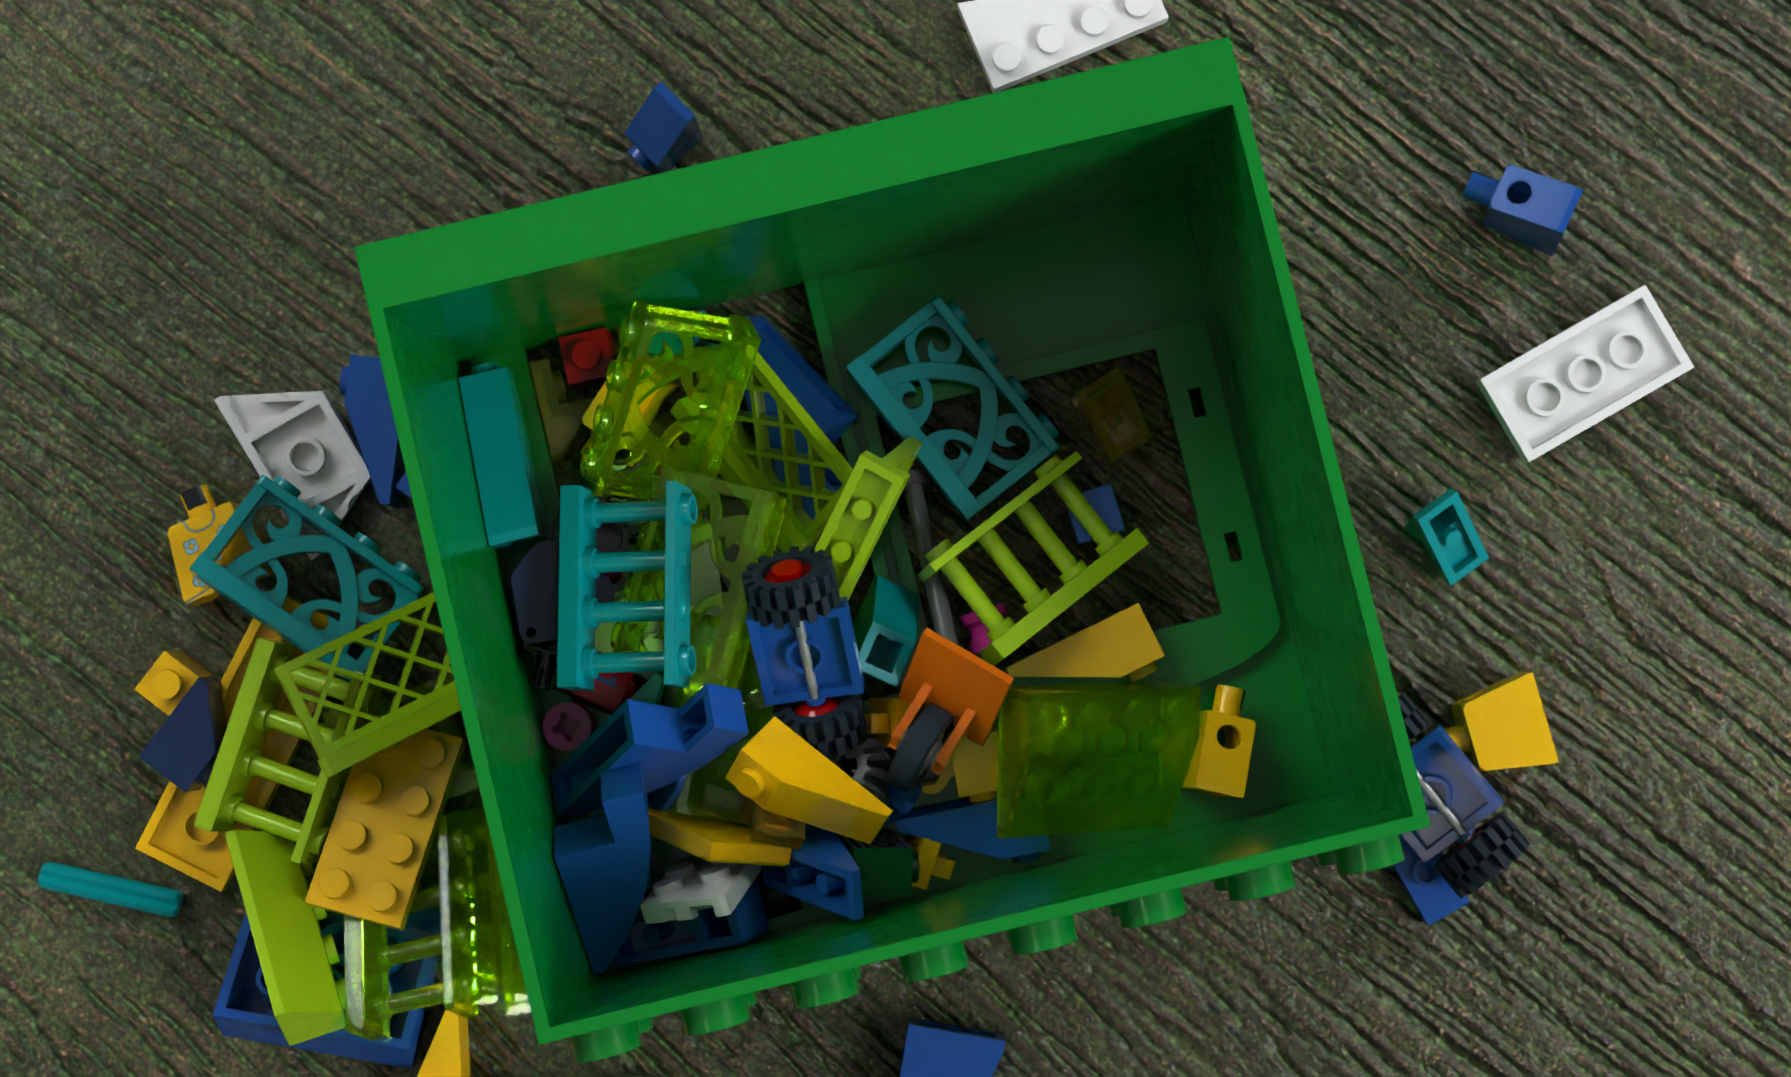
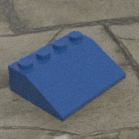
M412 906L404 931L326 910L327 918L318 921L322 935L332 934L338 951L340 962L331 966L336 981L345 978L353 1007L344 1010L349 1027L289 1046L274 1016L248 917L245 912L213 1012V1017L223 1036L414 1069L427 1022L446 922V912Z

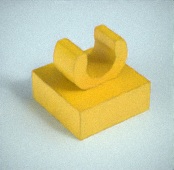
M869 698L870 713H864L867 723L866 733L870 734L872 739L876 738L885 747H889L887 745L892 739L891 735L910 704L900 698Z
M907 834L905 841L913 847V852L918 854L920 866L918 881L912 882V886L927 890L931 875L950 880L956 861L949 859L945 854L939 853L942 843Z

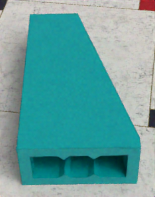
M498 362L473 366L470 368L471 375L458 379L489 546L503 551H510L535 545L545 541L550 524L514 372L507 367L500 368Z

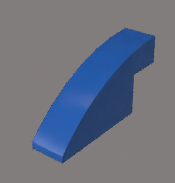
M743 315L737 322V333L742 332L834 445L859 415L764 316ZM739 356L741 378L748 379L747 366ZM744 389L748 410L752 412L750 391ZM764 392L766 414L778 416L777 402L769 393ZM768 426L770 447L782 449L780 428ZM794 430L796 452L808 453L807 439L799 430ZM772 459L774 472L780 481L786 482L783 460ZM798 463L800 484L812 486L810 465ZM824 467L826 489L838 491L843 484L830 468ZM801 496L803 510L811 520H814L816 518L814 499Z
M706 683L680 709L627 699L551 773L556 817L567 819L604 809L601 802L600 772L641 763L648 794L685 777L728 751L749 734L741 691L739 689Z
M641 763L600 772L601 802L606 815L554 827V858L594 974L602 973L607 969L627 939L641 908L640 904L642 903L648 881L651 847L647 790Z

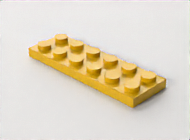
M287 595L282 609L292 614L295 609L304 603ZM318 610L315 611L311 616L312 626L318 630L327 628L329 620L326 616L328 615ZM255 618L252 619L220 681L226 726L230 720L257 638L274 639L291 644ZM295 647L292 658L295 659L305 653ZM310 665L304 666L319 671L321 673L327 674V671ZM296 685L299 692L319 698V692ZM281 687L276 702L278 710L297 716L283 687ZM304 701L312 716L316 705ZM271 728L266 731L260 749L262 757L290 766L303 739ZM254 775L250 778L244 796L246 803L267 811L280 784ZM169 781L135 849L220 892L226 891L235 875L225 832L228 831L210 832L193 826L206 789L202 786L200 790L184 792ZM240 822L234 825L233 830H258Z

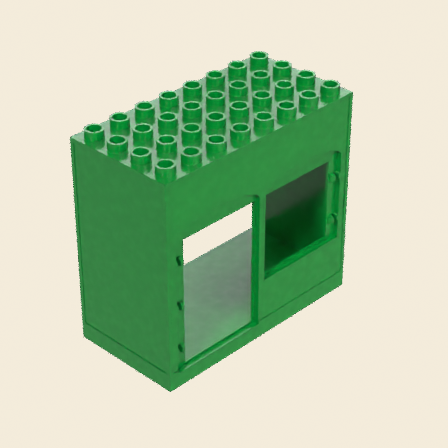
M1230 36L354 247L539 1045L570 1037L577 1063L600 1060L640 1047L642 1045L640 1034L654 1028L652 1018L679 1010L685 1035L693 1036L715 1032L750 1020L749 1007L758 1003L756 992L789 984L796 1009L821 1006L858 994L860 992L858 980L862 978L860 966L898 957L905 982L931 979L962 970L969 966L964 945L965 940L1005 931L1013 955L1046 951L1067 945L1078 939L1072 915L1075 913L1109 906L1111 916H1119L1122 928L1152 925L1180 917L1187 913L1182 887L1213 881L1215 891L1228 890L1230 901L1262 898L1290 890L1296 886L1290 864L1292 860L1316 856L1318 865L1336 864L1338 874L1340 875L1377 870L1405 860L1399 834L1431 827ZM804 283L828 384L859 415L841 435L847 462L853 469L859 456L867 450L880 458L885 457V452L876 417L881 415L847 374L846 366L875 346L937 295L945 304L953 300L969 321L964 328L975 342L982 337L990 345L999 358V361L994 365L1005 379L1012 375L1018 382H1023L1155 350L1220 615L1154 630V635L1165 656L1154 661L1158 670L1134 682H1131L1128 674L1121 678L1014 677L994 724L998 733L999 743L1014 740V738L1003 733L1001 728L1004 723L1011 724L1017 728L1021 725L1014 715L1016 709L1020 708L1025 713L1027 719L1033 718L1032 704L1034 702H1039L1042 705L1044 718H1046L1053 705L1059 706L1062 711L1058 723L1065 718L1072 717L1077 725L1067 735H1078L1083 741L1081 746L1067 749L1079 757L1078 765H1071L1063 761L1060 765L1066 771L1067 778L1060 780L1054 770L1048 771L1049 785L1045 787L1040 785L1037 771H1035L1032 779L1027 784L1021 782L1020 772L1023 766L1009 772L1005 767V763L1014 754L1001 753L1007 789L998 791L1036 784L1041 794L1051 850L1040 852L1041 858L1027 863H1013L1012 858L999 859L942 843L939 853L945 854L949 859L956 861L950 880L931 875L927 890L912 886L911 898H862L864 918L860 920H852L800 899L803 910L768 919L770 929L743 944L615 967L614 961H612L604 972L594 974L554 858V827L591 817L588 814L567 819L556 817L551 773L575 750L561 751L552 747L546 741L542 724L546 713L553 706L559 703L576 701L553 689L557 681V662L550 690L529 685L537 657L523 648L524 641L519 633L511 576L521 560L534 545L510 551H503L489 546L458 378L471 375V367L489 362H498L500 368L507 367L514 372L550 527L553 528L560 505V494L526 350L558 343V337L603 327L612 330ZM928 327L918 334L915 350L920 363L930 362L927 350L932 339L933 346L937 351L944 352L949 349L951 342L944 330L938 327ZM905 341L871 367L877 375L910 364L906 355ZM962 349L956 364L978 369ZM929 380L933 391V403L979 392V389L959 382ZM918 381L911 382L917 394L908 392L903 396V403L911 409L920 407L923 404V392ZM1198 388V397L1204 416H1194L1189 390ZM896 503L870 556L874 573L919 594ZM1234 532L1236 549L1241 559L1231 562L1224 535ZM920 597L917 634L920 629L924 631L927 628ZM1217 685L1232 686L1246 690L1240 717L1256 721L1243 799H1222L1177 788L1195 713L1212 710ZM899 693L879 698H898ZM869 700L862 701L864 713H870ZM586 705L594 715L596 729L611 716V713H603ZM952 725L950 732L954 730L955 726ZM764 726L748 729L749 734L728 751L705 766L688 774L683 790L671 808L704 810L752 830L739 813L741 810L738 802V789L725 777L740 750ZM1219 729L1217 733V740L1219 744L1223 746L1225 742L1224 732L1221 729ZM866 733V737L870 738L871 735ZM1040 733L1033 736L1031 740L1034 747L1029 752L1034 754L1037 749L1041 755L1047 753L1050 750L1047 741L1052 736L1047 734L1046 739H1043ZM933 766L930 767L921 784L937 779L938 775L930 771ZM953 776L948 780L944 789L934 794L923 793L921 786L918 799L912 808L968 798V796H958ZM885 787L884 792L890 798L891 796L887 791L889 788ZM748 798L749 805L753 804L754 801ZM762 809L754 817L766 829L772 812ZM781 816L776 832L793 827L791 819ZM895 822L884 824L882 829L890 828L905 841L907 833L897 831ZM651 836L657 877L655 883L662 879L667 868L685 861H693L694 864L704 860ZM652 887L647 892H644L645 898L647 897V893L653 890Z

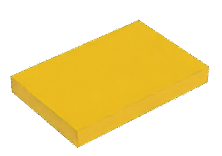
M648 806L651 836L708 862L784 867L790 863L792 847L710 812L670 808L665 812Z

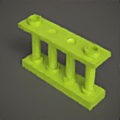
M1077 451L1064 461L1057 454L1034 471L1039 478L1038 481L953 545L946 538L924 556L930 564L918 574L921 580L925 582L941 569L989 630L986 636L991 643L979 652L982 658L989 664L996 665L1149 544L1138 528L1124 538L1118 531L1113 533L1071 481L1066 472L1082 459ZM1049 485H1051L1098 545L1094 549L1100 557L1088 566L1082 559L1077 561L1030 502L1032 498ZM1013 513L1016 514L1062 573L1059 578L1064 585L1052 595L1046 587L1043 590L1040 589L993 529ZM977 541L1026 602L1022 606L1028 614L1016 623L1009 616L1005 619L957 559L958 555Z
M258 637L193 826L210 832L232 831L234 825L240 822L296 842L290 861L299 864L317 863L352 766L326 778L322 770L319 776L262 757L260 749L266 731L271 728L309 742L310 740L298 716L278 710L276 704L282 685L274 669L293 660L292 655L295 646L279 640ZM304 666L290 673L296 685L319 693L321 692L326 674ZM357 670L354 671L355 673H358V674H361V675H364V674H365L364 671H357ZM372 673L371 678L381 681L382 676ZM333 677L327 696L344 701L343 706L353 709L361 682L355 680L348 682ZM368 685L360 708L361 712L370 715L374 713L381 698L380 688ZM340 713L335 729L317 723V727L326 744L344 736L350 718L349 715ZM357 718L353 731L366 725L367 721ZM256 775L312 795L303 823L247 804L244 796L250 778Z

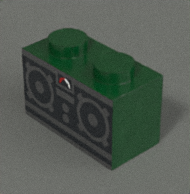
M890 828L881 829L871 844L837 834L860 869L862 898H911L912 882L918 881L920 871L919 857L916 852H913L912 846Z

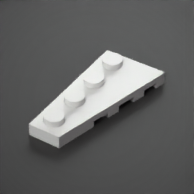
M975 0L957 3V10L993 93L1012 87L1162 25L1169 18L1162 0Z

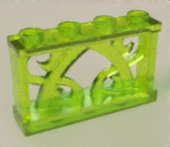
M635 300L630 316L625 315L620 325L619 342L621 348L617 361L612 360L607 369L606 387L608 391L604 405L599 404L594 413L593 430L595 435L591 448L586 447L583 451L580 464L581 475L586 477L593 496L603 497L604 494L654 501L666 500V481L676 480L692 489L691 494H694L696 497L698 511L705 512L761 339L749 317L730 314L729 318L649 305L646 301ZM659 332L675 333L681 339L682 353L673 355L671 347L663 340H661L663 349L659 354L649 355L647 351L651 337ZM692 336L721 341V344L694 349ZM697 371L699 381L704 376H710L706 388L698 389L693 386L692 372ZM681 377V383L687 396L692 402L700 406L698 415L688 416L674 422L664 431L659 439L643 419L639 405L657 389ZM625 423H627L630 431L623 432ZM684 432L692 433L689 445H681L677 437ZM676 439V441H675V443H674V445H673V449L670 448V445H671L672 442ZM626 448L631 451L630 455L624 460L625 465L638 462L642 459L645 452L649 455L646 462L633 472L618 471L612 468L616 453L620 449ZM660 464L679 476L677 479L654 476L652 474Z
M664 466L661 476H657L652 484L650 501L666 500V481L676 480L691 488V492H701L710 506V521L703 523L702 513L698 509L697 521L695 524H691V552L709 542V551L714 565L721 574L731 580L728 593H715L705 597L690 613V644L710 658L707 671L696 668L694 675L690 676V681L703 685L709 683L738 689L750 645L746 624L748 606L742 584V573L747 571L746 566L751 562L758 563V557L764 554L769 558L773 556L789 499L773 492ZM719 494L752 502L749 515H735L722 518V504ZM666 520L648 521V523L642 526L637 538L638 551L665 550ZM722 537H726L725 549H729L732 544L740 546L737 560L734 562H727L724 559L721 548ZM665 570L631 572L624 586L623 594L624 599L627 600L626 602L654 601L655 596H657L658 601L665 600ZM718 607L722 611L719 626L713 627L710 623V618L706 617L701 628L698 623L703 615L710 608ZM650 621L616 622L610 638L613 652H648L649 650L644 645L643 640L648 622ZM658 621L660 631L654 638L662 639L664 638V621Z

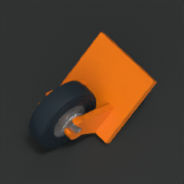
M926 628L921 635L898 698L907 702L910 706L891 735L892 739L887 745L897 751L890 765L887 779L900 789L911 792L922 781L928 770L938 776L943 773L965 737L983 747L988 740L1014 677L958 646L951 640ZM952 725L955 726L954 730L952 731L951 735L949 736L948 740L946 741V739H947V737H948V735H949V733H950V730H951V728H952Z

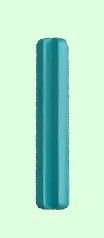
M56 862L44 863L38 876V886L43 889L166 917L177 916L183 903V893L179 890Z

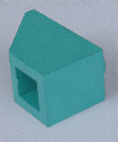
M874 575L853 623L863 676L877 683L896 687L916 642L920 595L879 575Z

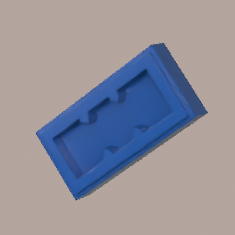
M1399 834L1405 860L1391 866L1425 925L1429 926L1470 903L1467 895L1459 898L1435 869V863L1443 856L1442 851L1424 863L1403 836Z

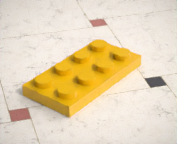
M424 729L352 765L305 903L310 906L404 931L466 745L463 738Z

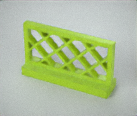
M742 332L731 336L691 394L678 399L670 412L783 553H787L790 547L799 546V551H803L806 547H811L818 543L853 468ZM737 354L747 366L748 379L737 378L734 358ZM714 385L724 386L726 404L714 391ZM738 388L750 391L752 412L741 411ZM764 392L769 393L777 402L778 416L766 414ZM742 421L754 424L755 440L743 427ZM768 426L780 428L782 449L770 447ZM794 430H799L807 439L808 453L796 452ZM772 459L783 460L786 482L780 481L774 472ZM798 463L810 465L812 486L800 484ZM824 467L830 468L843 484L838 491L826 489ZM801 496L814 499L816 517L814 520H811L803 510Z
M912 436L908 437L883 458L867 450L859 456L815 547V552L821 549L826 552L827 556L830 555L832 558L840 598L847 597L849 600L910 477L908 473L923 445V442Z
M434 592L274 669L319 758L317 762L326 778L461 711L455 682L452 681L443 686L446 674L453 676L452 669L449 667L448 651L446 650L442 664L416 656L424 630L444 637L441 627L427 623L432 605L436 602ZM423 609L420 620L408 616ZM399 621L417 628L409 653L382 644L388 625ZM379 630L375 642L363 638ZM355 643L373 649L364 675L337 667L344 646ZM334 652L330 664L317 660ZM379 652L406 660L398 686L371 678ZM413 663L439 671L432 692L422 695L405 689ZM305 665L327 671L319 698L299 692L290 673ZM334 674L361 682L353 709L325 700ZM368 685L395 693L388 714L379 718L360 711ZM402 696L414 700L398 708ZM304 701L316 705L312 716ZM323 707L350 716L344 736L328 744L325 743L317 727ZM357 718L370 722L353 731Z

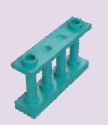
M676 480L666 481V500L601 503L597 498L596 492L581 485L560 486L557 687L572 691H594V678H597L599 673L664 671V685L680 689L690 688V676H693L696 670V652L694 647L690 645L691 524L696 523L698 516L697 500L695 495L691 494V488ZM666 520L665 550L600 553L599 549L596 548V528H599L602 523ZM665 570V600L599 603V600L595 598L596 578L601 573ZM664 621V651L599 653L595 648V628L600 623Z

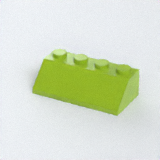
M232 830L225 832L273 1013L289 1046L349 1027L344 1010L353 1007L345 978L336 981L331 966L340 962L338 951L332 934L323 936L318 921L327 918L326 910L305 903L309 890L306 877L315 873L312 863L299 864L290 861L296 843L266 831Z

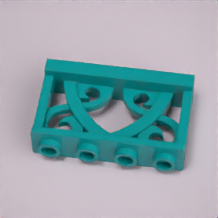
M937 295L875 346L847 365L846 371L901 442L910 436L923 442L916 461L927 472V475L967 523L1059 449L1058 444L1054 440L1060 435L1043 413L1035 417L1024 402L1029 399V396L1016 378L1011 375L1005 379L994 364L999 361V358L990 345L982 337L975 342L964 326L969 321L953 300L945 304ZM928 327H938L944 330L951 342L949 349L944 352L937 351L933 346L932 339L927 350L930 362L920 363L915 350L918 334ZM905 341L906 355L910 364L877 375L871 367ZM962 349L978 369L956 364ZM929 380L954 381L979 389L981 416L977 439L966 432L956 429L939 430L927 437L925 436L920 427L927 421L933 405V391ZM918 381L923 392V404L918 408L911 409L903 403V396L908 392L917 394L911 382ZM997 393L1013 413L997 417ZM1012 426L1023 429L1030 441L1027 454L1018 460H1006L990 451L993 441L997 445L1006 448L1017 445L1011 443L1006 438V431ZM950 440H957L973 450L969 457L959 447L960 456L955 460H951L944 454V445ZM986 460L995 467L1008 472L977 498L968 490L981 472Z
M262 474L256 485L209 546L189 568L194 577L304 653L355 630L356 621L368 624L421 597L425 588L418 583L422 577L414 569L399 560L393 566L378 555L382 549L370 538L359 532L353 538L338 527L341 519L320 504H317L314 509L310 508L298 499L301 491L293 484L278 475L272 481ZM264 507H279L288 515L289 523L285 528L278 529L271 524L269 518L267 531L273 541L263 544L254 532V516ZM302 521L322 535L299 536L302 529ZM242 529L247 541L254 549L243 554L227 567H221L216 561ZM306 553L330 554L339 579L341 603L319 599L304 603L295 609L292 614L283 610L282 606L288 593V580L283 566L277 559ZM349 554L368 566L369 569L355 576ZM266 563L271 567L277 578L276 587L267 592L260 590L256 586V581L260 576L269 577L267 572L259 567ZM374 580H381L391 585L396 598L394 606L388 612L378 615L367 614L358 610V600L362 603L371 604L382 598L372 596L369 592L368 587ZM317 610H328L340 614L339 622L330 616H326L329 620V625L323 630H318L311 624V616ZM396 621L388 625L383 645L387 643L401 622ZM378 632L371 641H376ZM351 644L344 646L337 667L352 672L355 670L365 672L373 649L366 647L360 657L355 660L347 654ZM334 652L317 660L330 664ZM337 675L338 677H340L341 679H343V680H345V681L351 682V680H352V679H349V678H346V677Z

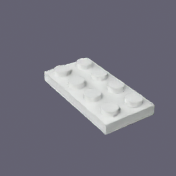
M1644 285L1475 382L1525 464L1694 368L1647 286Z

